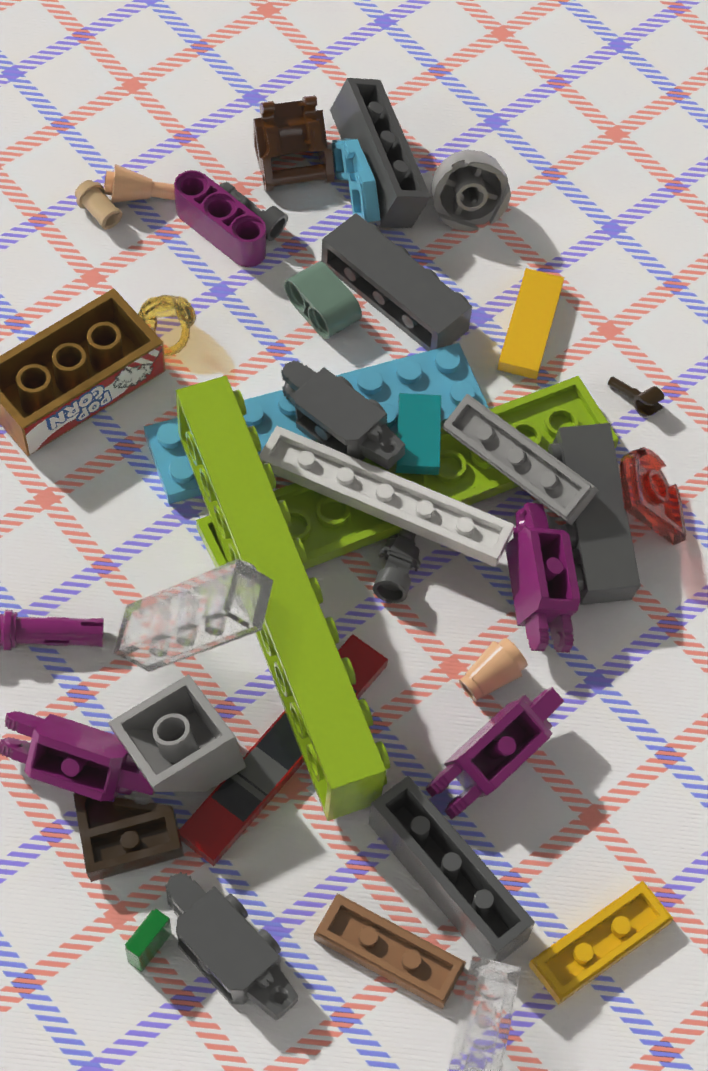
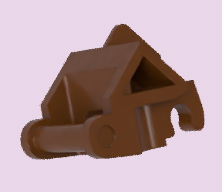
M315 95L305 96L300 101L274 104V101L261 102L259 106L261 118L253 119L254 148L265 192L273 191L274 186L325 180L326 183L334 182L332 150L327 147L323 110H316L317 97ZM308 151L318 152L321 164L272 171V157Z

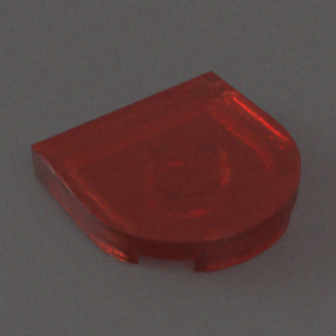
M645 447L626 453L620 462V477L625 511L672 545L686 540L687 535L680 492L676 484L669 485L661 468L666 466L664 461L655 452Z

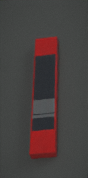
M352 634L339 648L338 652L341 659L348 657L352 664L356 677V684L352 685L357 699H359L387 667L388 659ZM285 711L243 757L246 768L221 782L179 829L181 841L213 866L304 763Z

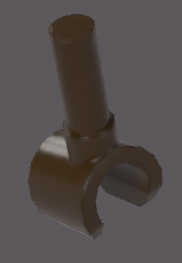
M614 376L609 379L608 385L632 400L640 416L648 417L663 409V406L658 402L664 399V394L658 387L653 386L644 392H640L638 389L632 388Z

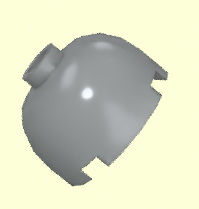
M464 150L455 152L447 157L434 172L431 183L433 205L438 212L439 218L443 223L456 230L475 231L479 230L476 225L485 224L490 221V224H493L507 210L511 197L507 174L494 157L482 151Z

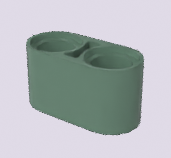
M319 261L284 282V288L290 302L322 338H330L362 318V311L355 296L324 262Z

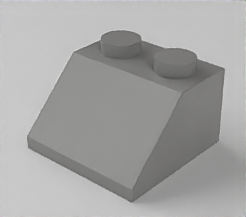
M189 674L108 722L111 730L154 792H207L246 768L236 736Z

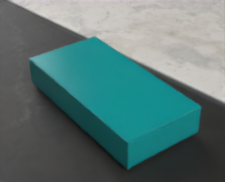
M399 393L397 437L405 444V455L396 462V473L439 475L441 395Z

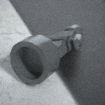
M229 182L219 185L265 222L266 239L268 241H272L280 235L287 224V214L276 206H272L266 211H261Z
M405 529L400 530L397 538H389L378 554L379 558L384 556V559L387 561L385 567L377 573L373 592L383 601L400 603L407 598L411 585V579L408 575L409 570L413 567L415 571H418L421 565L419 561L420 550L415 546L416 534Z

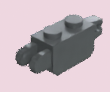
M293 360L287 364L285 363L283 370H281L282 379L285 381L282 389L286 399H290V402L295 405L296 428L315 442L361 461L367 458L387 470L405 455V444L387 427V413L377 401L373 399L368 400L354 390L347 379L342 376H335L325 367L316 373L299 361Z
M180 872L174 876L170 875L168 884L165 887L168 905H170V909H174V913L178 916L176 935L178 937L179 949L229 1004L244 1005L250 999L274 1020L282 1017L296 1004L298 994L280 969L281 957L278 954L281 952V948L276 940L265 929L257 932L246 920L248 917L246 909L232 894L224 897L215 886L206 893L195 880L192 881L191 876H187V873L182 874Z

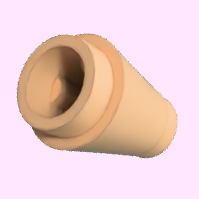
M504 638L499 643L493 641L465 673V676L459 680V683L467 695L476 702L481 697L522 677L521 671L528 664L520 650L509 639Z

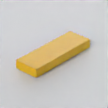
M528 268L525 269L497 370L537 380L565 277Z
M641 881L530 960L528 966L559 1005L670 925L674 918L645 882Z

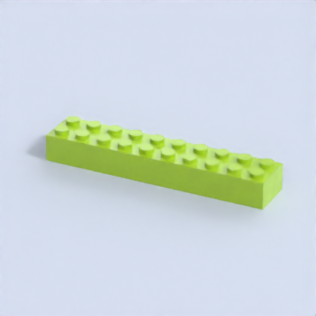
M227 375L177 389L176 402L180 440L326 819L330 821L368 808L373 801L382 795L383 786L387 785L386 769L391 767L389 756L383 742H375L369 729L370 726H373L370 708L364 698L358 700L352 687V685L356 684L354 669L348 657L341 659L335 644H338L340 640L335 622L331 616L325 618L319 605L323 603L320 585L316 577L308 578L303 565L307 564V556L300 538H292L288 526L292 525L289 509L284 500L277 501L273 491L276 488V480L269 462L262 464L258 454L261 451V443L256 428L254 426L247 427L243 417L247 414L243 396L240 390H232Z

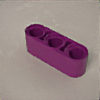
M189 170L179 174L174 182L175 207L178 217L236 264L243 267H254L261 264L266 256L265 222L200 171Z

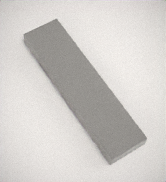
M466 394L441 426L448 434L570 525L574 523L599 491L590 482L469 394Z

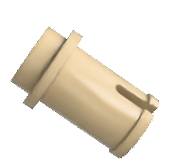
M86 180L77 187L75 191L77 205L82 209H87L103 229H111L119 223L123 213L104 194V188L100 183Z

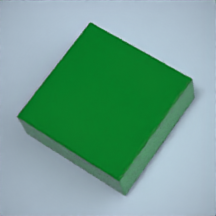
M158 909L152 910L125 944L128 963L141 972L172 934L170 918Z

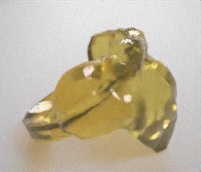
M161 295L147 299L142 304L138 313L155 333L157 318L177 316L182 327L181 337L174 346L164 347V356L175 355L186 346L190 338V327L195 323L197 317L194 308L186 298L173 295Z

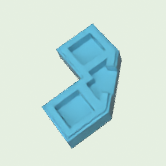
M344 138L332 140L335 175L337 179L349 181L353 215L357 213L367 222L381 220L376 180L358 139Z

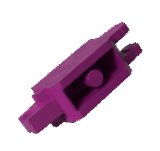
M527 502L522 509L516 512V528L513 529V538L505 547L517 626H525L531 651H545L549 644L548 629L550 628L551 640H553L552 645H554L556 652L570 653L572 646H574L571 616L578 611L581 600L570 536L564 530L549 528L543 504Z
M551 687L541 692L533 701L526 695H523L520 699L508 703L443 763L446 768L426 786L425 790L433 797L436 794L442 793L455 778L460 782L465 790L451 800L444 811L452 820L477 798L487 796L497 789L551 737L553 733L550 729L553 726L547 718L564 700Z
M20 711L6 713L5 727L32 737L31 743L15 739L14 737L1 739L0 754L6 756V758L9 757L12 760L26 764L24 772L29 778L98 801H113L119 793L131 795L133 791L148 795L155 793L115 734L54 714H49L43 719Z

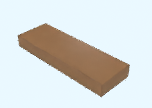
M338 893L314 933V940L441 1009L444 1008L466 965V962Z

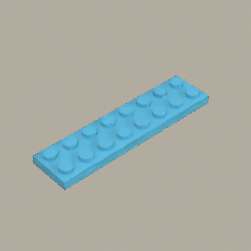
M459 343L336 375L337 377L342 376L347 379L354 390L368 400L373 399L383 407L387 413V427L396 436L399 393L441 395V426L466 394H469L489 409ZM283 390L244 400L247 414L243 417L247 427L254 426L256 428L261 443V451L276 426L312 440L296 428L295 405L290 402V399H286ZM178 418L144 426L145 438L168 504L201 496L202 494L179 437Z

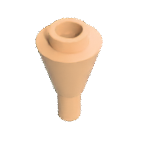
M117 164L114 166V172L106 171L104 194L111 195L112 203L150 199V197L175 200L174 184L154 182L151 178Z

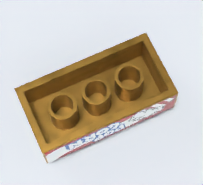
M114 288L0 356L1 426L24 453L30 456L165 372L163 341Z

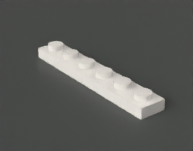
M276 426L259 455L262 464L269 462L273 473L279 477L493 567L497 566L513 533L515 525L513 523L279 426Z

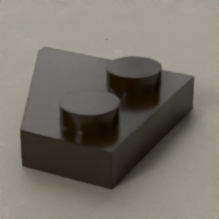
M73 793L86 874L91 882L184 856L177 817L172 806L157 803L142 805L134 800L115 797L114 802L98 801Z

